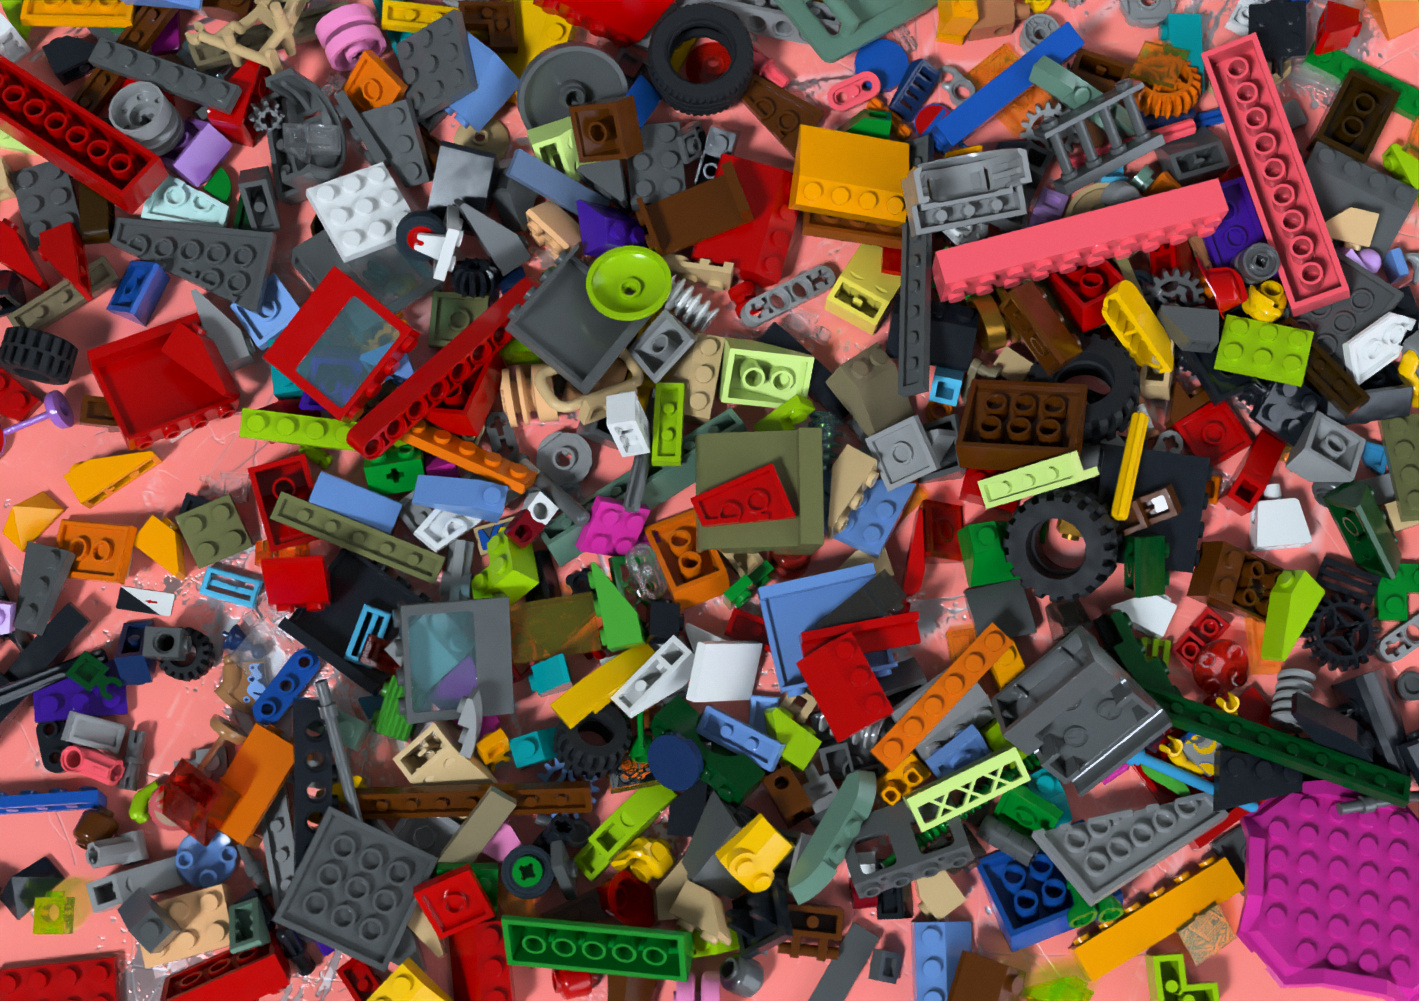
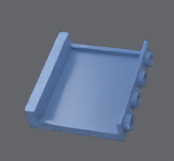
M873 562L763 586L757 589L780 694L787 693L788 698L806 694L805 688H808L796 665V662L803 659L799 641L801 632L884 617L874 575L876 571ZM892 649L864 654L876 678L892 675L891 669L898 667V663L894 661Z

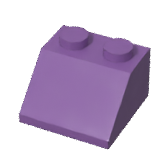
M188 117L184 121L185 130L180 142L174 149L159 157L165 168L188 184L199 187L210 179L211 171L214 167L228 157V150L233 144L209 122Z

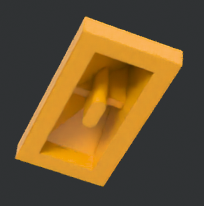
M42 491L12 506L2 533L22 552H25L27 541L35 542L65 510L46 492Z

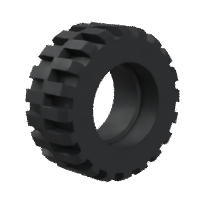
M1076 333L1082 346L1080 348L1083 352L1075 360L1050 377L1035 358V364L1031 366L1028 382L1063 383L1079 375L1094 376L1106 382L1111 388L1109 394L1098 402L1086 404L1082 447L1083 443L1091 442V446L1100 445V440L1102 439L1110 441L1116 438V431L1123 433L1129 427L1131 415L1137 412V407L1139 406L1140 374L1137 372V364L1134 358H1129V351L1124 346L1118 348L1117 341L1111 338L1103 340L1102 335L1094 333L1092 337L1085 336V333Z
M1067 486L1034 495L1013 512V518L1007 522L1005 528L1009 534L1003 537V546L1009 549L1004 556L1006 563L1011 562L1013 568L1010 570L1013 577L1019 576L1023 582L1020 585L1024 589L1028 590L1031 587L1035 590L1034 596L1041 599L1049 595V600L1052 602H1060L1063 598H1065L1066 602L1076 601L1079 597L1084 598L1091 594L1114 573L1117 568L1116 562L1121 558L1122 550L1118 548V545L1123 542L1122 533H1116L1115 528L1120 524L1115 518L1111 519L1107 513L1111 510L1107 503L1101 506L1097 502L1099 496L1092 492L1085 495L1083 494L1084 489L1075 486L1072 489H1068ZM1052 518L1065 520L1079 530L1086 545V557L1079 567L1065 568L1055 564L1047 557L1040 541L1041 528L1047 520Z

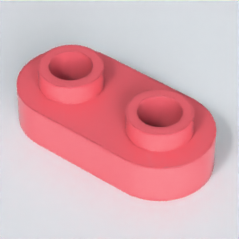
M869 71L861 72L832 86L827 95L828 103L835 111H849L876 98L881 90V82L874 73ZM866 82L872 83V89L868 92L863 91V85ZM840 94L847 95V100L844 103L838 102Z

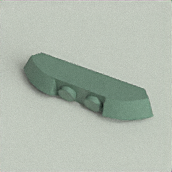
M1045 55L1033 65L1029 81L1071 110L1103 94ZM1116 102L1110 105L1109 109L1121 140L1134 136L1135 131L1127 110ZM1098 112L1085 118L1106 132Z
M857 770L848 774L788 877L790 890L798 905L805 903L820 893L835 876L836 869L844 860L848 847L859 834L863 821L868 818L876 796L875 772Z

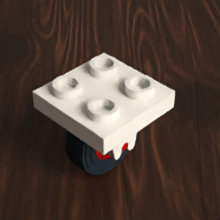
M448 205L443 222L437 215L429 211L417 210L408 213L400 220L396 228L398 248L407 258L414 261L425 262L433 259V278L445 281L447 271L452 272L455 265V247H460L463 231L461 229L463 219L459 218L458 208L452 205Z

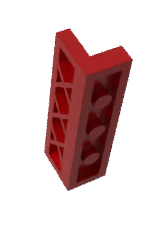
M909 612L801 632L799 641L802 657H806L824 644L850 631L863 654L920 644L921 639L917 622L920 620L919 612Z

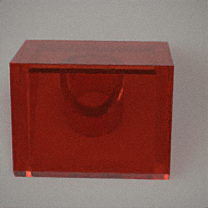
M929 499L922 500L918 509L922 508L925 564L963 563L957 531L964 528L963 506Z

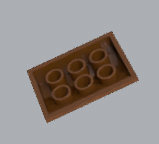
M972 379L955 444L960 468L1012 471L1073 451H1077L1080 458L1088 385Z

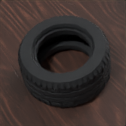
M708 3L688 4L685 7L673 10L672 13H668L655 27L648 46L650 79L659 97L665 103H668L671 108L673 107L674 110H680L681 113H686V115L693 114V116L715 115L717 112L721 113L723 110H727L735 105L739 98L744 96L747 87L750 85L754 61L752 39L746 26L732 12H728L727 9H722L720 6L709 5ZM709 38L719 42L728 51L731 63L728 70L718 79L708 83H694L683 79L673 69L670 60L674 51L683 42L690 39Z

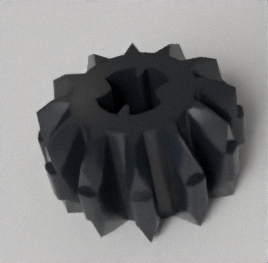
M467 257L465 261H456V265L451 272L452 287H454V292L461 294L462 297L470 296L474 299L475 297L485 298L486 295H493L494 290L498 289L499 284L496 264L489 262L486 258L478 259L477 257L474 259Z

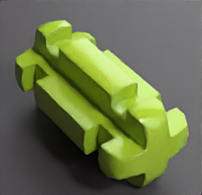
M301 445L299 448L301 454L305 453L306 458L318 466L321 465L324 470L328 469L334 461L331 455H328L326 451L319 447Z

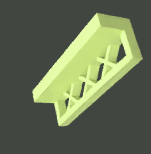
M1073 451L977 482L985 507L988 509L1097 476L1099 472L1097 466L1083 470L1078 452Z
M1007 745L902 797L906 806L911 810L920 831L924 832L1031 779L1016 747ZM1014 761L1021 776L1010 782L1001 779L1000 775L1004 765ZM997 769L995 776L988 774ZM986 776L993 779L990 791L983 795L974 792L973 788L976 779ZM998 781L1005 783L1004 785L997 787ZM970 782L968 789L961 787ZM958 789L966 792L963 804L956 808L946 805L949 792ZM971 794L977 796V798L969 801ZM942 796L941 802H938V801H935V800H934V799H936V798ZM928 802L939 805L936 817L924 823L917 807ZM944 808L950 809V811L942 814Z

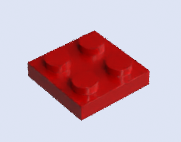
M1210 402L1172 426L1174 431L1181 435L1183 445L1189 454L1210 458L1209 464H1212L1213 468L1253 444L1226 402L1218 406H1214Z
M469 863L413 887V895L439 939L448 937L495 916V908Z

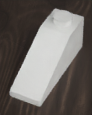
M673 634L611 699L630 718L636 716L679 690L690 680L695 657L694 653Z

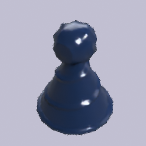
M235 624L229 633L225 630L223 631L222 636L225 637L222 646L223 650L250 651L254 659H261L265 656V646L259 643L253 645L238 624Z

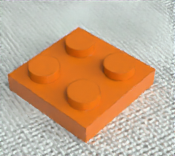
M364 50L342 90H344L353 106L361 113L400 101L408 86L372 50Z

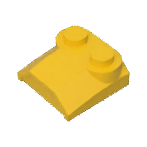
M760 813L716 851L715 854L734 878L749 891L758 893L770 887L775 878L773 871L796 846L792 841L789 842Z

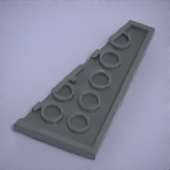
M116 217L110 243L114 247L145 262H155L164 271L260 316L278 237L272 232Z

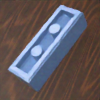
M322 470L309 498V502L388 534H391L403 504Z

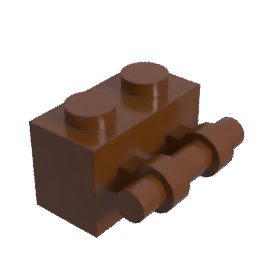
M787 901L794 937L791 938V942L779 944L778 953L788 954L789 958L797 959L799 956L816 957V961L825 962L826 959L838 960L839 948L829 947L828 939L842 940L844 909L841 906L814 903L798 905L795 901ZM801 936L818 938V944H801Z

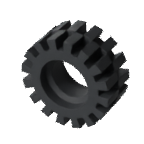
M177 627L189 632L188 636H191L192 645L196 649V657L188 665H180L174 660H157L161 663L159 667L165 671V674L177 680L190 682L191 679L198 680L200 679L199 676L201 674L205 676L208 673L206 669L213 665L211 658H215V653L212 652L214 646L202 632L191 627ZM169 637L164 641V651H168L174 646V638Z

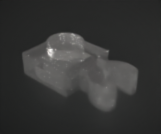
M220 472L219 480H215L209 475L199 476L200 481L210 483L208 490L198 491V495L201 497L211 498L218 494V497L230 493L235 503L249 504L251 483L249 473Z

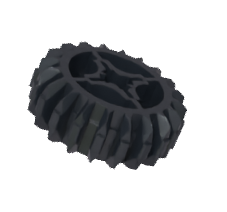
M1337 593L1332 594L1330 599L1327 596L1322 597L1304 628L1306 631L1302 632L1299 637L1307 639V643L1303 644L1302 648H1310L1312 650L1308 658L1314 659L1319 657L1317 666L1322 667L1327 664L1328 671H1335L1338 667L1340 672H1346L1349 667L1355 670L1359 668V663H1368L1369 658L1367 655L1372 656L1376 653V650L1371 645H1377L1380 642L1378 638L1373 636V634L1380 632V628L1372 626L1377 617H1368L1367 613L1371 607L1366 606L1361 609V599H1356L1351 603L1350 595L1346 594L1340 598ZM1337 611L1347 614L1354 622H1347ZM1325 616L1324 623L1326 628L1325 632L1320 636L1319 625L1322 617ZM1349 629L1342 636L1329 637V635L1336 633L1335 630ZM1358 631L1359 641L1356 649L1354 650L1353 646H1355V643L1353 640L1354 633ZM1324 644L1334 645L1338 652L1341 651L1342 655L1330 651Z

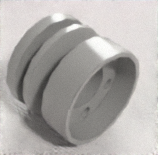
M139 81L128 84L118 91L109 106V119L113 126L158 156L174 149L182 139L185 130L182 116L172 103L169 102L160 88L151 82Z

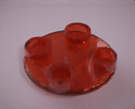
M1218 639L1209 642L1200 649L1193 661V678L1196 684L1207 694L1212 695L1215 692L1218 694L1227 693L1236 687L1243 686L1248 680L1246 674L1248 670L1247 654L1243 647L1233 640Z

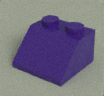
M585 200L576 201L584 255L599 257L613 248L628 245L646 248L643 226L641 227L638 221L619 208Z

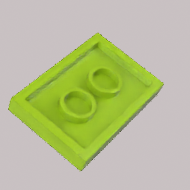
M1227 314L1214 369L1301 387L1314 332Z

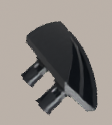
M1381 668L1331 685L1339 706L1331 709L1356 720L1365 731H1369L1373 736L1375 747L1373 748V761L1370 763L1411 777V771L1398 748V745L1407 741V737L1385 669Z

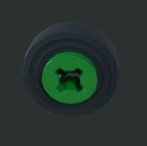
M533 844L521 845L511 850L505 857L501 867V878L505 888L513 896L524 900L536 899L544 895L551 888L555 879V874L551 868V855L543 848Z

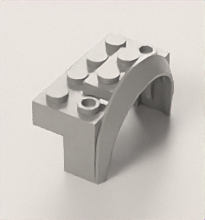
M1022 148L990 150L934 160L913 166L907 174V178L901 180L911 237L1027 214L1022 185L1032 182L1027 151ZM984 168H986L988 171V177L990 182L989 189L987 188Z

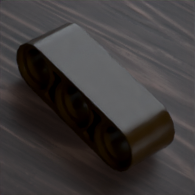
M79 181V218L82 242L85 245L110 243L115 225V204Z

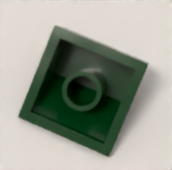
M1159 533L1123 536L1124 592L1134 598L1164 595L1165 587H1169L1170 582L1169 571L1165 569V558L1169 557L1168 540H1165V536Z

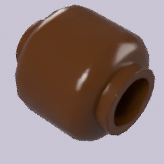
M98 806L97 810H85L73 830V836L76 839L75 844L87 851L88 844L91 842L114 838L119 828L117 821L113 819L114 813L101 806Z

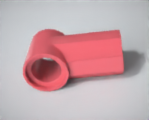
M84 745L66 747L60 758L61 766L65 771L71 773L78 772L111 786L116 785L118 780L123 777L125 770L122 760L102 753L99 749Z

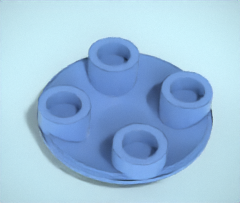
M203 827L195 830L182 840L177 849L175 860L177 870L181 877L192 886L209 888L220 885L231 876L236 867L237 850L235 844L228 835L218 829Z

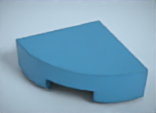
M1366 441L1361 460L1374 474L1378 476L1384 475L1387 461L1383 445Z

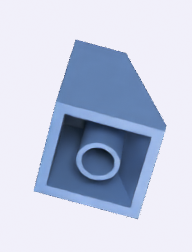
M466 31L478 89L443 108V110L450 116L455 113L454 119L465 129L470 125L479 133L517 90L520 79L495 52Z

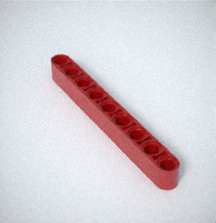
M526 276L357 422L347 434V444L367 460H374L383 454L514 338L505 330V327L511 320L507 315L517 303L522 306L526 302L523 297L533 285L538 288L542 282L532 276Z

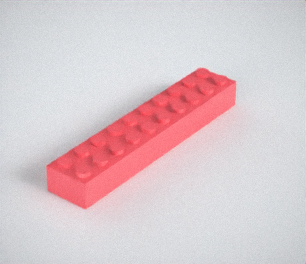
M1256 32L1201 53L1208 79L1266 242L1278 253L1280 262L1277 273L1293 317L1350 298L1347 281Z
M1216 178L936 251L931 272L940 302L949 300V303L962 301L967 295L975 293L978 296L991 293L994 288L1004 286L1006 289L1020 285L1021 281L1024 280L1040 281L1047 278L1051 273L1060 271V274H1067L1076 270L1078 266L1087 264L1088 267L1102 264L1105 259L1115 257L1116 260L1131 256L1132 252L1143 250L1145 253L1151 252L1166 243L1178 245L1187 241L1189 237L1198 235L1199 238L1211 236L1215 233L1229 209L1219 179Z

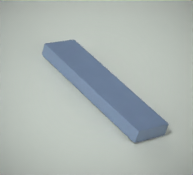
M520 148L515 150L506 172V176L577 216L576 201L578 200L609 206L610 200L524 150Z

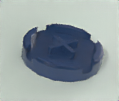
M677 731L665 732L655 738L648 748L647 759L649 768L659 783L673 791H684L699 781L704 763L696 743L690 738L686 739L681 736L683 734Z

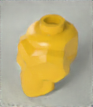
M1265 281L1254 287L1251 285L1246 288L1248 299L1242 303V309L1246 314L1250 315L1254 320L1273 323L1282 316L1287 304V297L1281 284L1276 281Z
M642 836L628 845L610 864L618 871H623L626 867L630 866V870L639 880L648 883L652 878H662L673 866L674 857L671 853L672 847L666 840L662 838L656 840Z

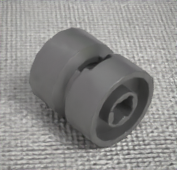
M1256 243L1236 254L1230 262V268L1241 275L1245 287H1250L1272 277L1279 268L1280 260L1278 253L1272 246L1265 243Z

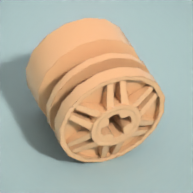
M547 363L532 364L531 378H525L521 366L516 367L517 380H512L510 368L502 369L501 399L504 413L509 419L511 428L519 426L518 414L520 413L523 415L525 426L530 425L531 412L534 411L537 412L540 423L560 420L559 412L552 409L544 401L534 384L535 374L539 369L547 366ZM554 376L546 378V383L554 393Z

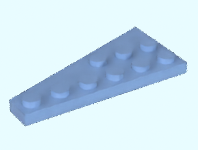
M823 472L824 534L828 536L832 473ZM877 479L872 488L867 487L862 494L864 499L856 511L852 509L847 516L849 521L845 529L841 533L837 532L833 538L878 559L913 495L916 484L908 483L888 492L883 480Z

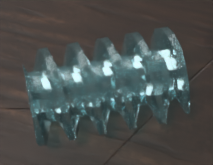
M813 411L809 414L812 421L808 422V427L822 428L823 472H831L832 460L840 456L833 452V449L841 448L842 446L841 443L834 441V438L843 436V433L835 430V427L844 426V422L837 419L835 414Z

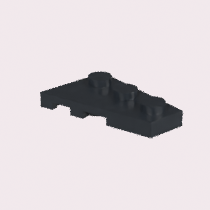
M1228 751L1214 752L1213 812L1303 791V772L1252 754Z

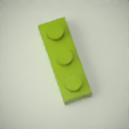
M655 383L652 466H682L684 383Z

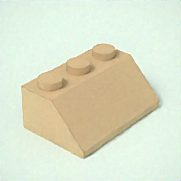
M697 332L693 334L698 339L663 376L661 383H684V423L702 426L710 421L712 417L725 337Z

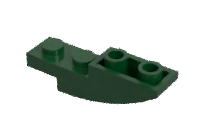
M1110 609L1102 615L1115 639L1105 645V647L1114 656L1116 662L1134 680L1182 696L1177 686L1171 684L1167 676L1170 674L1166 663L1156 656H1144L1146 649L1139 638L1135 639L1130 629L1133 627V624L1127 613L1122 612L1121 609Z

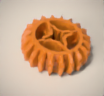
M1159 53L1157 58L1148 55L1146 60L1139 59L1138 64L1132 66L1128 78H1131V80L1142 81L1145 86L1133 93L1139 111H1143L1145 116L1152 114L1155 116V119L1158 116H1164L1167 120L1170 115L1178 118L1181 112L1188 114L1189 109L1195 107L1201 94L1200 86L1202 81L1201 75H1198L1197 68L1190 67L1191 61L1182 62L1181 57L1175 59L1172 58L1171 54L1168 57H1162Z

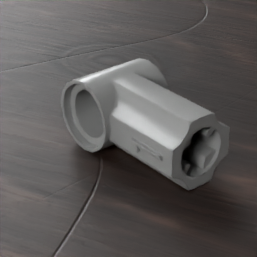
M143 830L131 831L120 834L115 838L91 842L88 844L85 853L87 863L93 869L116 864L128 866L149 860Z

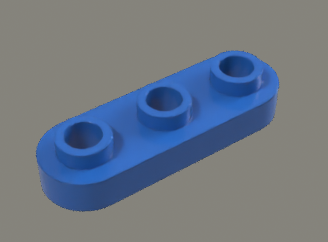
M303 648L297 650L254 703L253 715L260 724L268 726L269 723L275 725L283 718L293 705V698H298L320 669L318 655L310 649ZM308 658L310 665L303 668L299 665L300 660ZM285 681L292 683V687L288 691L281 689V684ZM266 705L273 706V712L269 715H265L262 712L263 707Z

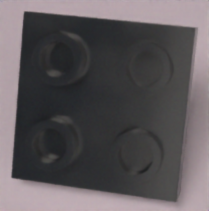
M774 878L770 887L765 891L758 893L749 891L736 898V900H732L733 909L725 912L726 916L732 919V921L727 923L728 928L737 932L741 958L750 960L794 937L782 879Z

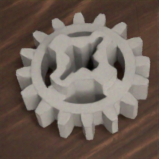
M1047 100L1044 108L1039 103L1035 105V113L1030 110L1027 111L1026 115L1029 120H1022L1021 126L1026 128V130L1020 131V137L1027 138L1025 141H1030L1036 145L1038 144L1034 140H1040L1046 145L1045 149L1054 153L1050 161L1054 162L1055 152L1050 139L1036 137L1033 131L1041 127V124L1034 127L1032 125L1042 115H1044V120L1055 117V114L1062 116L1070 112L1071 109L1068 107L1064 110L1061 109V102L1059 101L1053 107L1050 100ZM1074 125L1059 132L1061 138L1068 136L1064 146L1071 153L1074 151L1071 142H1079L1078 136L1074 134L1077 133Z

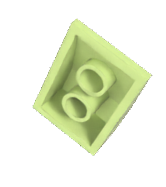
M726 337L717 386L720 401L723 403L778 408L796 394L807 398L815 357L754 340Z

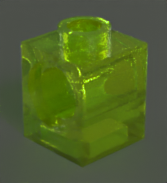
M46 891V897H35L33 934H73L75 897H65V891ZM54 904L59 909V916L55 921L49 915L50 908Z

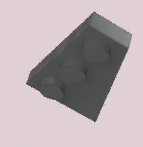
M404 99L358 113L405 188L433 181L434 177L411 99Z
M27 541L14 628L43 636L76 554L68 550Z

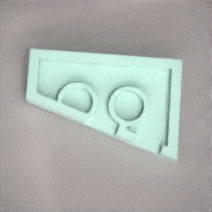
M169 175L145 201L141 218L151 221L227 228L231 209L204 192L190 187L184 181Z

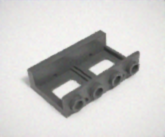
M949 792L945 804L955 807L952 796ZM940 796V797H938V798H936V799H934V800H935V801H938V802H941L942 796ZM904 801L870 812L868 818L863 821L859 834L852 840L845 855L849 873L859 899L875 897L882 891L894 887H904L911 881L923 877H933L940 871L952 867L959 868L967 864V862L974 860L959 815L947 820L954 837V843L937 851L922 854L919 851L911 828L917 822ZM928 802L917 807L923 821L935 818L939 805ZM944 808L942 813L944 814L950 811V809ZM888 834L896 856V863L879 871L864 874L854 845Z

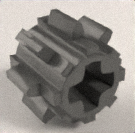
M262 97L259 103H251L253 111L247 116L250 121L255 122L253 127L257 132L265 129L268 135H270L273 129L282 128L279 122L282 121L285 114L283 111L277 110L279 104L276 100L267 102ZM270 112L267 114V119H262L266 116L265 113Z

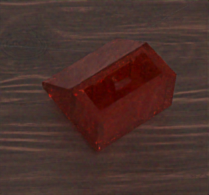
M181 758L164 783L162 814L207 847L242 795L202 765Z

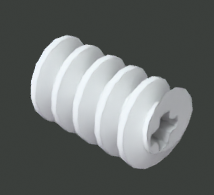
M677 274L672 277V288L665 308L668 311L675 308L673 315L676 318L684 315L682 323L687 325L692 322L690 330L694 333L701 329L700 333H702L715 319L720 309L717 307L709 311L711 301L708 300L701 304L700 301L703 294L699 293L693 297L692 293L695 287L692 285L684 289L686 279L683 278L676 282Z

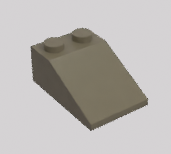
M878 342L840 365L825 382L868 437L915 415L909 398L898 394V370L895 363Z

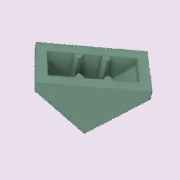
M258 897L229 906V944L232 954L244 952L272 942Z

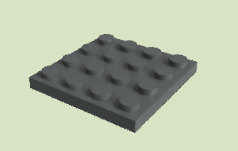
M1335 249L1350 290V298L1293 317L1287 301L1282 316L1274 321L1273 324L1279 325L1288 317H1291L1303 330L1313 331V340L1345 370L1342 345L1386 313L1392 312L1404 297V293Z
M329 806L272 921L385 972L418 903L413 895V887L429 880L439 858Z

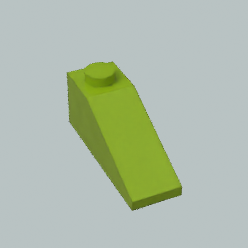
M1283 570L1270 592L1260 655L1263 660L1286 661L1326 592L1306 570Z

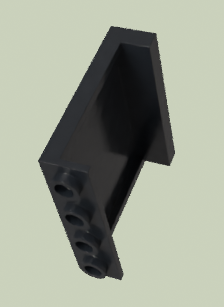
M1100 443L1097 464L1099 475L1095 477L1093 493L1099 496L1097 502L1101 506L1107 503L1110 508L1112 507L1125 446ZM1142 449L1132 499L1172 484L1183 511L1177 516L1152 524L1148 528L1131 534L1159 533L1164 535L1165 540L1169 542V557L1165 558V569L1193 573L1194 567L1198 566L1200 560V551L1197 550L1198 538L1201 539L1204 533V522L1201 521L1202 510H1206L1209 496L1208 493H1205L1206 482L1211 480L1213 465L1209 464L1210 458ZM1122 542L1120 545H1118V548L1122 550L1121 558L1116 563L1124 564Z
M342 548L328 567L330 571L331 606H324V610L318 612L306 611V608H297L289 619L284 617L278 627L376 697L383 688L385 681L390 679L399 666L384 650L399 634V627L394 628L393 610L398 609L397 601L403 600L406 605L435 601L423 592L419 596L410 591L412 585L399 575L396 579L387 574L389 568L375 560L371 563L364 556ZM364 604L392 614L371 669L343 659ZM367 612L352 655L355 657L358 655L373 613ZM416 615L410 616L408 618V624L414 619ZM378 616L363 656L364 660L368 661L384 617Z

